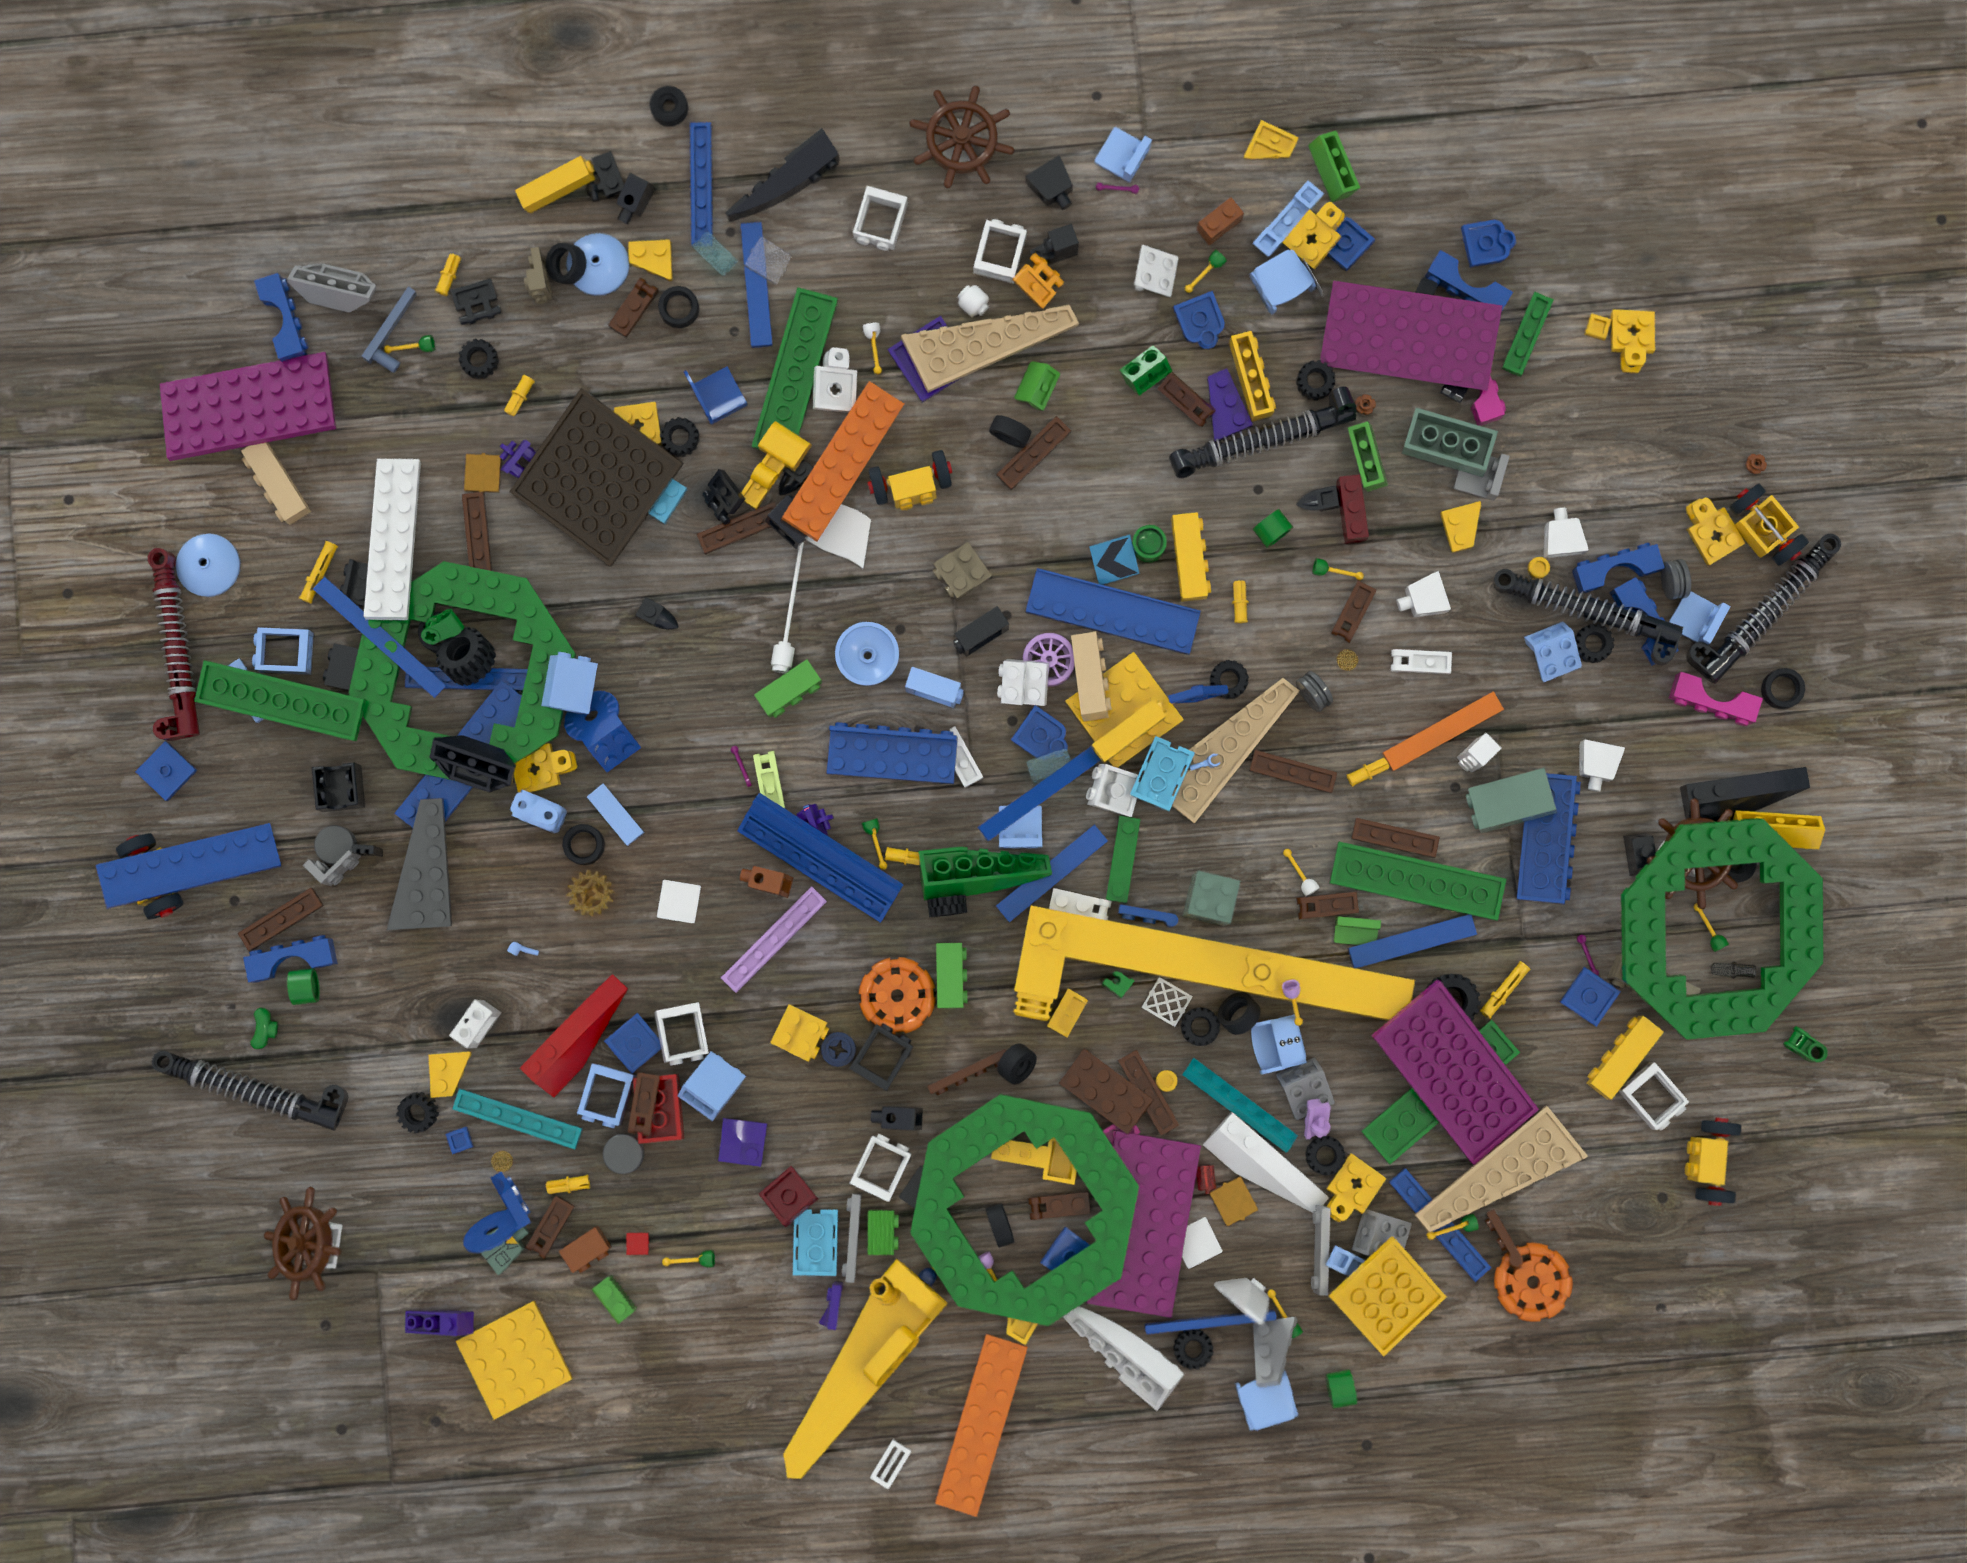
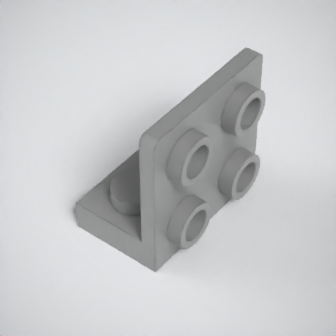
M1501 454L1498 458L1491 456L1483 477L1458 471L1454 489L1494 501L1499 495L1510 456Z
M349 850L331 868L324 862L321 863L319 860L313 861L310 859L303 866L321 884L335 886L344 878L343 874L348 869L352 870L358 865V859L361 855L354 854Z
M1315 1057L1307 1060V1063L1296 1065L1276 1074L1296 1120L1307 1116L1308 1100L1320 1099L1321 1103H1329L1330 1106L1335 1103L1324 1071Z
M1366 1209L1361 1216L1352 1250L1371 1256L1391 1236L1405 1249L1412 1224Z

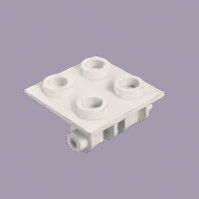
M1142 245L1134 282L1135 290L1143 291V289L1171 297L1178 256Z

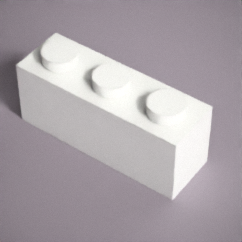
M1485 733L1475 739L1457 757L1458 763L1465 771L1472 773L1483 767L1501 747Z

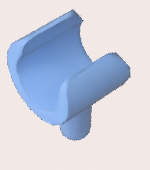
M1212 754L1203 762L1190 765L1191 771L1206 766L1210 768L1218 766L1220 762L1217 764L1211 762V757H1216L1218 754Z
M512 942L507 949L508 952L515 956L518 955L520 950L536 956L539 953L538 950L527 948L518 942Z

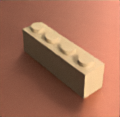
M268 442L251 445L241 450L244 458H242L244 464L248 469H253L255 473L253 476L259 487L263 486L266 490L264 496L270 504L274 503L276 506L275 514L281 522L285 521L291 525L311 512Z
M1096 631L1071 635L1082 719L1085 722L1109 718L1108 711L1112 710L1110 697L1106 698L1105 692L1109 690L1108 679L1103 677V671L1106 670L1105 658H1101L1100 651H1104L1103 640L1098 638Z

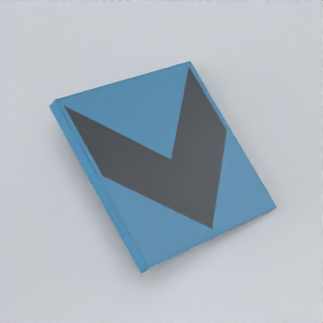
M1130 534L1089 546L1098 584L1103 585L1140 574Z

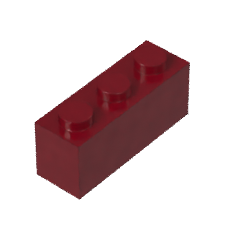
M1360 474L1341 476L1336 481V486L1338 487L1341 504L1340 515L1344 544L1366 541L1369 533Z

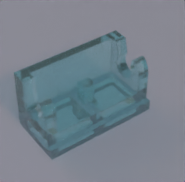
M709 232L704 233L701 239L692 245L722 276H725L739 262Z
M1067 748L1026 761L1032 784L1042 782L1071 761Z

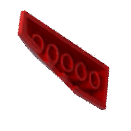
M612 974L554 1031L519 1069L536 1085L555 1098L585 1066L628 988Z

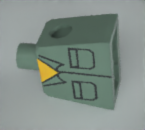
M524 1226L500 1246L481 1252L498 1275L505 1272L526 1248L521 1239L529 1234L528 1229ZM497 1229L488 1233L487 1235L493 1234L497 1231Z

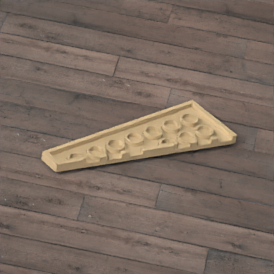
M1070 305L1049 308L1045 311L1026 312L1022 315H1009L999 319H986L963 323L959 326H946L936 330H923L919 333L901 335V340L927 392H930L1077 327L1079 323Z
M1282 678L1189 749L1195 752L1190 765L1203 762L1212 754H1218V756L1211 757V762L1213 764L1220 762V764L1214 768L1206 766L1192 771L1189 766L1172 807L1195 824L1298 694L1299 690ZM1186 766L1184 767V769H1183V771H1182L1181 777L1183 776V773H1184V771H1185V769H1186ZM1176 785V788H1175V790H1174L1172 796H1174V794H1175V792H1176V789H1177V787H1178L1177 785Z
M1545 1106L1414 1216L1427 1232L1434 1231L1544 1177L1567 1168L1582 1159L1584 1160L1588 1156L1549 1107Z

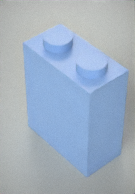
M558 652V655H550L541 706L579 714H589L598 663L590 662L591 658L578 656V659L571 658V654Z
M711 1051L683 1085L678 1097L713 1121L738 1090L746 1076L739 1069L725 1062L721 1056Z

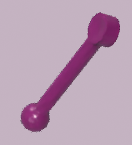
M1102 183L1096 184L1098 191L1108 189L1131 191L1133 194L1139 192L1137 185L1124 187L1103 185Z
M732 746L730 749L731 753L735 755L745 782L750 787L752 784L738 754L739 748Z
M1579 935L1577 942L1582 945L1592 970L1591 972L1599 976V971L1595 969L1586 946V937Z

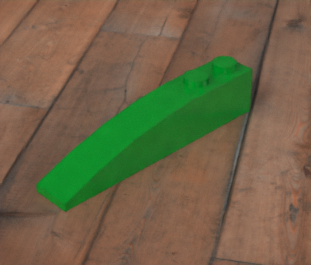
M968 847L918 851L924 901L948 896H970L993 892L1052 875L1049 855L1022 852L1020 855L1010 854L1009 851L997 853L988 852V849L981 848L979 851L968 850Z

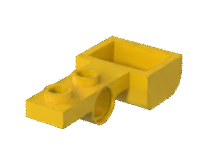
M776 421L770 426L758 444L759 450L767 455L755 467L750 480L741 492L745 497L744 502L756 510L784 468L787 467L795 472L812 447L811 443Z
M1055 1137L1049 1140L1048 1146H1040L1037 1149L1032 1143L1010 1140L992 1152L991 1159L1044 1168L1042 1179L1075 1185L1077 1171Z

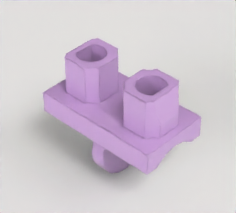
M1320 1099L1307 1101V1117H1305L1304 1136L1306 1139H1310L1313 1136L1321 1138L1327 1136L1330 1132V1124L1328 1122L1331 1106L1329 1103H1321Z

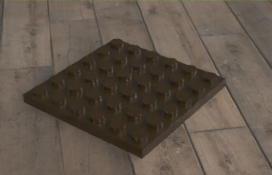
M580 388L509 492L609 567H612L684 463L586 390Z

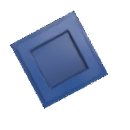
M468 1127L446 1133L452 1154L474 1147Z

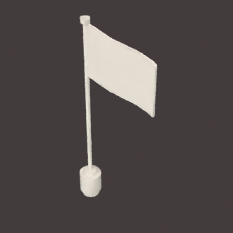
M841 504L819 540L816 542L810 537L806 540L824 551L854 562L863 569L871 519L858 510ZM804 542L798 548L784 639L779 641L778 645H774L772 671L786 674L789 669H792L795 648L791 647V643L787 641Z

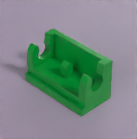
M1115 971L1112 975L1118 979L1114 978L1113 982L1109 979H1104L1101 985L1120 999L1135 980L1129 979L1121 972Z

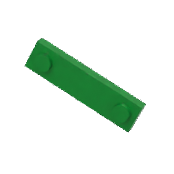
M1534 291L1502 365V370L1519 377L1522 376L1554 299Z
M1119 816L1106 900L1127 904L1141 819Z

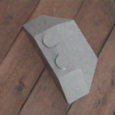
M327 264L295 265L287 278V282L309 303L349 313L368 303L376 290V285L364 273Z

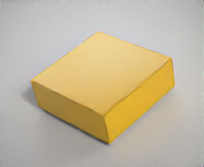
M1591 313L1584 335L1605 341L1612 319Z

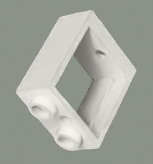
M867 186L853 231V237L856 242L862 245H868L869 243L877 245L878 249L888 251V249L894 250L908 204L907 197ZM870 201L899 209L890 240L861 232Z
M997 219L986 220L973 267L974 274L1014 284L1012 279L1017 274L1027 237V230L1016 224H1012V226L1005 225ZM990 230L1019 237L1011 268L982 261Z
M474 1000L449 1036L466 1048H477L501 1012L484 1000Z
M699 1002L654 1012L664 1063L670 1062V1066L682 1064V1059L691 1058V1062L704 1059L703 1055L709 1052ZM693 1013L700 1050L670 1056L663 1019Z
M1649 1062L1619 1090L1620 1094L1652 1130H1663L1670 1124L1669 1119L1674 1115L1679 1116L1686 1110L1685 1105L1689 1103L1655 1062ZM1653 1075L1676 1100L1655 1120L1649 1116L1631 1095Z
M878 1133L877 1137L874 1135L871 1137L850 1184L889 1202L911 1157V1153L908 1152V1147L897 1143V1146L888 1143L889 1138ZM875 1143L904 1156L889 1190L859 1177Z

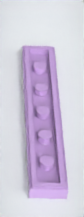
M811 886L721 979L737 993L827 901Z

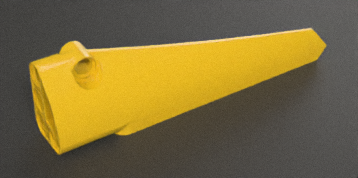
M896 1259L880 1279H875L871 1283L869 1299L833 1367L783 1454L787 1478H803L919 1342L918 1337L948 1304L900 1260ZM885 1285V1292L882 1295H879L880 1287Z

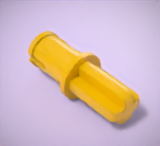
M450 254L444 270L440 271L441 277L435 291L441 295L448 296L452 282L456 279L455 274L461 261V257L458 255Z
M523 375L516 389L512 390V396L504 409L508 415L515 416L523 401L527 400L526 396L535 382L530 377Z
M1241 580L1234 581V601H1232V604H1234V623H1247V604L1249 601L1246 600V582Z
M1381 758L1369 765L1364 764L1363 768L1346 776L1353 787L1367 779L1372 780L1373 776L1388 770L1389 764L1385 758Z
M886 848V861L901 862L903 865H906V863L919 865L918 852L908 851V848L906 850Z
M589 1175L573 1178L566 1176V1179L546 1182L547 1193L554 1194L567 1191L571 1193L574 1190L590 1189Z

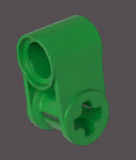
M447 609L427 619L425 623L426 628L423 629L421 638L425 643L433 645L458 635L464 629V625L452 609Z
M1794 1026V1032L1788 1041L1783 1043V1046L1810 1063L1822 1062L1828 1055L1827 1048L1797 1026ZM1813 1047L1819 1050V1057L1817 1059L1811 1055Z

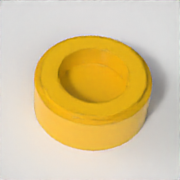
M1535 557L1528 564V573L1533 578H1543L1549 573L1550 564L1543 557Z
M1163 1070L1156 1076V1085L1164 1092L1172 1091L1177 1086V1076L1172 1071Z

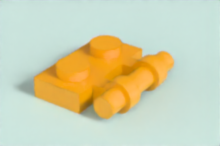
M1034 253L1030 257L1035 263L1034 267L1031 268L1030 265L1025 264L1012 280L1043 309L1056 294L1051 288L1053 284L1059 288L1063 285L1064 281L1056 270H1052L1047 265L1048 262L1043 257L1040 258ZM1041 271L1047 276L1045 281L1039 276Z

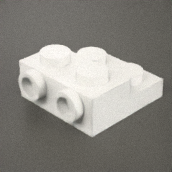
M1015 659L1004 660L1003 664L999 666V677H1002V685H999L997 692L998 698H1001V703L1045 706L1047 703L1049 663Z
M1099 764L1092 772V779L1095 780L1093 787H1090L1086 793V799L1089 800L1087 805L1132 817L1137 798L1131 796L1130 793L1138 775L1107 764Z

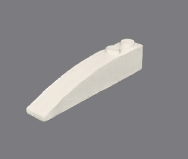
M1232 1112L1227 1115L1203 1143V1146L1234 1173L1312 1213L1316 1211V1205H1323L1329 1199L1315 1184Z
M1247 1278L1215 1282L1214 1286L1243 1312L1260 1325L1264 1322L1269 1305V1297L1264 1292L1266 1287L1254 1278L1251 1281Z
M1079 1306L1063 1316L1081 1337L1086 1336L1088 1338L1090 1347L1094 1352L1100 1351L1106 1358V1365L1109 1368L1114 1367L1121 1374L1118 1378L1156 1411L1162 1406L1182 1379L1184 1373L1176 1365L1163 1357L1161 1352L1155 1350L1139 1337L1113 1321Z

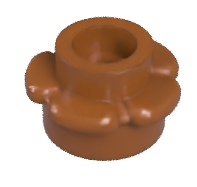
M1363 394L1362 397L1359 396L1355 401L1356 410L1360 414L1369 415L1376 406L1375 400L1368 394Z
M1751 454L1747 458L1746 468L1750 473L1760 474L1761 471L1766 469L1767 463L1763 455Z

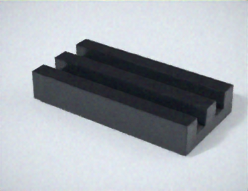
M352 845V853L383 857V849L380 847Z

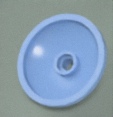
M595 233L582 237L574 244L582 249L586 257L584 275L579 281L574 283L579 290L590 295L600 296L612 293L624 283L629 272V257L624 246L616 238L607 234ZM570 252L568 253L566 262L567 272L570 271L572 266V257ZM596 257L600 259L598 263L592 262Z
M201 534L191 538L182 546L176 559V573L181 584L190 592L203 597H213L226 592L233 586L240 571V558L235 547L225 538L215 534ZM206 559L207 564L205 566H201V561Z
M861 622L852 625L842 633L836 644L835 658L839 670L848 680L858 685L871 686L885 681L892 675L898 664L899 648L895 637L887 628L874 622ZM869 652L872 654V657L865 659L864 654Z

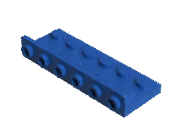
M836 722L835 726H829L830 741L827 774L954 784L958 737L953 735L954 732L941 731V734H932V730L920 729L919 732H911V728L899 727L898 731L890 730L888 726H877V729H869V725L856 724V727H848L847 723Z
M1546 773L1557 813L1524 822L1517 900L1565 905V900L1570 901L1571 888L1567 887V879H1572L1573 867L1569 866V858H1574L1575 845H1571V837H1576L1577 824H1573V815L1578 816L1579 803H1575V794L1580 795L1581 782H1577V776Z

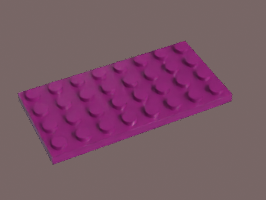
M1333 281L1320 360L1322 363H1328L1327 366L1487 391L1503 305Z
M326 352L299 356L283 362L279 360L160 383L166 455L169 461L336 429Z
M1439 980L1431 984L1371 1035L1473 1165L1539 1110Z
M1115 1130L1113 1147L1139 1184V1190L1122 1277L1087 1300L1086 1303L1172 1318L1201 1145L1133 1133L1126 1134L1125 1132Z

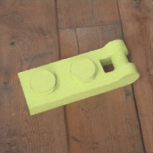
M769 751L765 755H760V753L754 754L753 758L760 793L785 808L775 752ZM770 762L771 768H762L763 763Z

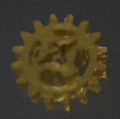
M587 870L586 875L579 872L580 878L576 879L573 877L574 885L567 886L572 889V892L566 894L568 897H572V900L568 902L569 905L575 904L574 911L577 912L581 909V915L583 916L589 912V915L594 917V911L601 915V908L609 909L606 904L607 901L613 902L609 894H613L614 891L608 888L612 885V882H605L607 876L603 875L600 878V872L598 871L594 875H592L591 870ZM590 879L588 884L579 886L583 881ZM599 882L604 888V894L598 888ZM592 889V891L595 892V896L589 897L586 894V891H590ZM577 893H579L583 899L582 905L577 899ZM601 901L599 905L592 907L594 902Z

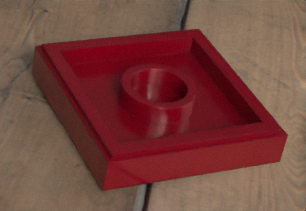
M792 1166L759 1193V1196L784 1227H787L818 1200V1197Z

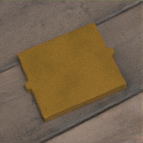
M485 453L481 455L466 454L464 491L499 492L500 455H486Z
M1241 1176L1228 1183L1224 1182L1223 1186L1209 1193L1227 1227L1239 1220H1245L1246 1216L1258 1211Z

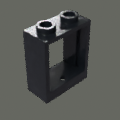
M996 606L954 633V646L959 654L964 653L967 657L1009 630V622L999 607Z
M882 1023L881 1026L876 1024L850 1069L887 1091L914 1046L910 1044L912 1042L911 1039L902 1034L900 1037L892 1034V1028ZM878 1032L906 1048L887 1080L860 1065Z

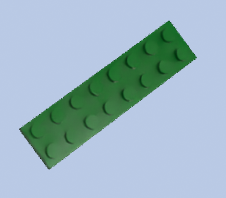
M797 287L752 448L759 450L758 444L775 421L798 436L800 435L814 387V368L820 366L838 298Z
M204 660L194 702L357 741L366 699Z
M1338 842L1329 884L1498 921L1506 879Z
M1489 1020L1478 1030L1504 1065L1508 1064L1520 1053L1493 1020ZM1411 1087L1362 1129L1361 1132L1390 1165L1439 1122Z

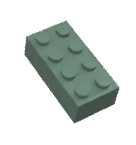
M1416 408L1401 454L1483 477L1487 470L1498 431Z

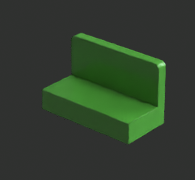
M1031 361L1014 399L1027 402L1037 410L1044 411L1060 373L1048 364Z
M1338 916L1335 918L1334 943L1361 945L1376 941L1378 930L1381 929V920Z

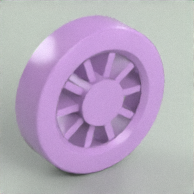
M1043 633L1034 637L1026 645L1023 652V660L1032 661V657L1035 655L1041 658L1040 660H1035L1036 662L1049 663V669L1054 671L1056 676L1048 677V687L1064 683L1073 673L1075 667L1073 648L1070 642L1063 636L1055 633ZM1050 644L1049 650L1046 651L1043 645ZM1052 644L1058 646L1055 651H1052ZM1038 647H1040L1041 650H1042V652H1043V654H1040V653L1036 652L1035 650H1036ZM1062 649L1065 655L1057 656V653ZM1066 659V664L1064 665L1057 661ZM1055 666L1063 668V671L1059 674Z

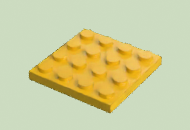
M1132 652L1103 673V677L1108 679L1109 690L1105 691L1106 698L1110 697L1112 710L1108 711L1109 718L1084 722L1081 716L1078 692L1065 701L1094 742L1154 699L1156 703L1158 701L1162 703L1166 709V718L1108 760L1111 766L1119 768L1151 745L1155 736L1162 737L1184 721L1135 652Z
M1391 1236L1344 1280L1329 1297L1372 1345L1385 1356L1446 1298V1295L1400 1243Z
M535 1300L474 1331L473 1334H468L456 1341L494 1420L573 1379Z

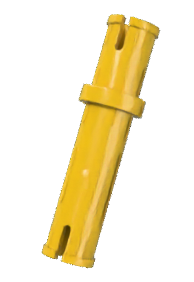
M325 541V545L310 576L306 578L307 583L299 599L312 604L316 594L313 588L323 579L338 548L337 545Z
M1519 961L1518 965L1496 992L1493 991L1490 994L1491 998L1479 1011L1485 1017L1491 1019L1501 1005L1504 1006L1507 997L1531 969Z

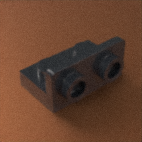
M349 559V563L344 567V576L346 577L344 584L340 587V591L357 606L364 607L368 564Z

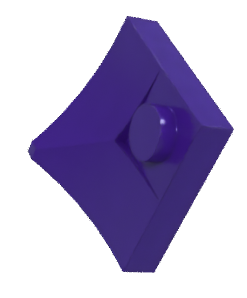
M723 1118L718 1161L762 1167L768 1123Z
M835 1281L832 1288H828L827 1301H829V1304L819 1320V1324L830 1330L837 1329L843 1282Z

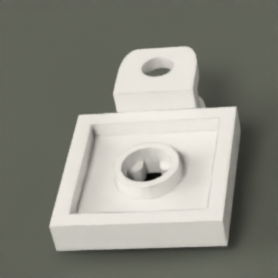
M831 348L824 355L823 367L816 366L814 368L813 409L849 413L855 404L857 370L848 369L849 353L847 349ZM833 384L836 385L837 389H840V392L836 393V395L830 391Z

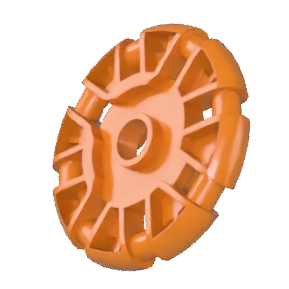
M905 957L891 960L886 958L871 967L872 970L867 975H864L859 987V994H861V1003L859 1004L867 1021H871L879 1026L884 1023L893 1029L892 1034L895 1035L896 1032H904L906 1034L920 1028L927 1016H931L936 1002L933 991L935 985L928 971L919 967V963ZM891 968H899L900 974L892 975ZM912 972L918 976L915 982L908 977ZM878 975L884 978L879 985L874 982ZM896 989L901 990L904 994L900 1002H895L891 998V993ZM925 989V998H919L918 990ZM876 993L877 1002H870L869 994ZM915 1007H918L921 1011L915 1017L911 1012ZM880 1009L887 1014L883 1019L876 1015ZM895 1017H903V1023L895 1024Z
M1526 1243L1522 1247L1516 1246L1521 1256L1529 1254L1530 1260L1523 1261L1521 1268L1515 1269L1511 1275L1507 1272L1510 1266L1508 1253L1501 1258L1503 1261L1496 1268L1494 1276V1287L1497 1288L1499 1294L1497 1298L1504 1309L1510 1314L1514 1313L1517 1315L1518 1319L1529 1322L1541 1321L1540 1319L1546 1317L1550 1319L1565 1307L1564 1303L1567 1297L1570 1298L1573 1281L1572 1276L1568 1272L1569 1266L1559 1252L1550 1250L1545 1244ZM1543 1256L1549 1258L1547 1264L1540 1262ZM1559 1271L1561 1278L1555 1280L1553 1272ZM1531 1276L1538 1278V1285L1535 1288H1530L1527 1284V1280ZM1511 1284L1513 1292L1507 1293L1505 1286ZM1555 1290L1560 1292L1556 1300L1551 1298ZM1519 1299L1525 1302L1523 1308L1517 1306ZM1543 1303L1544 1309L1537 1310L1536 1304Z

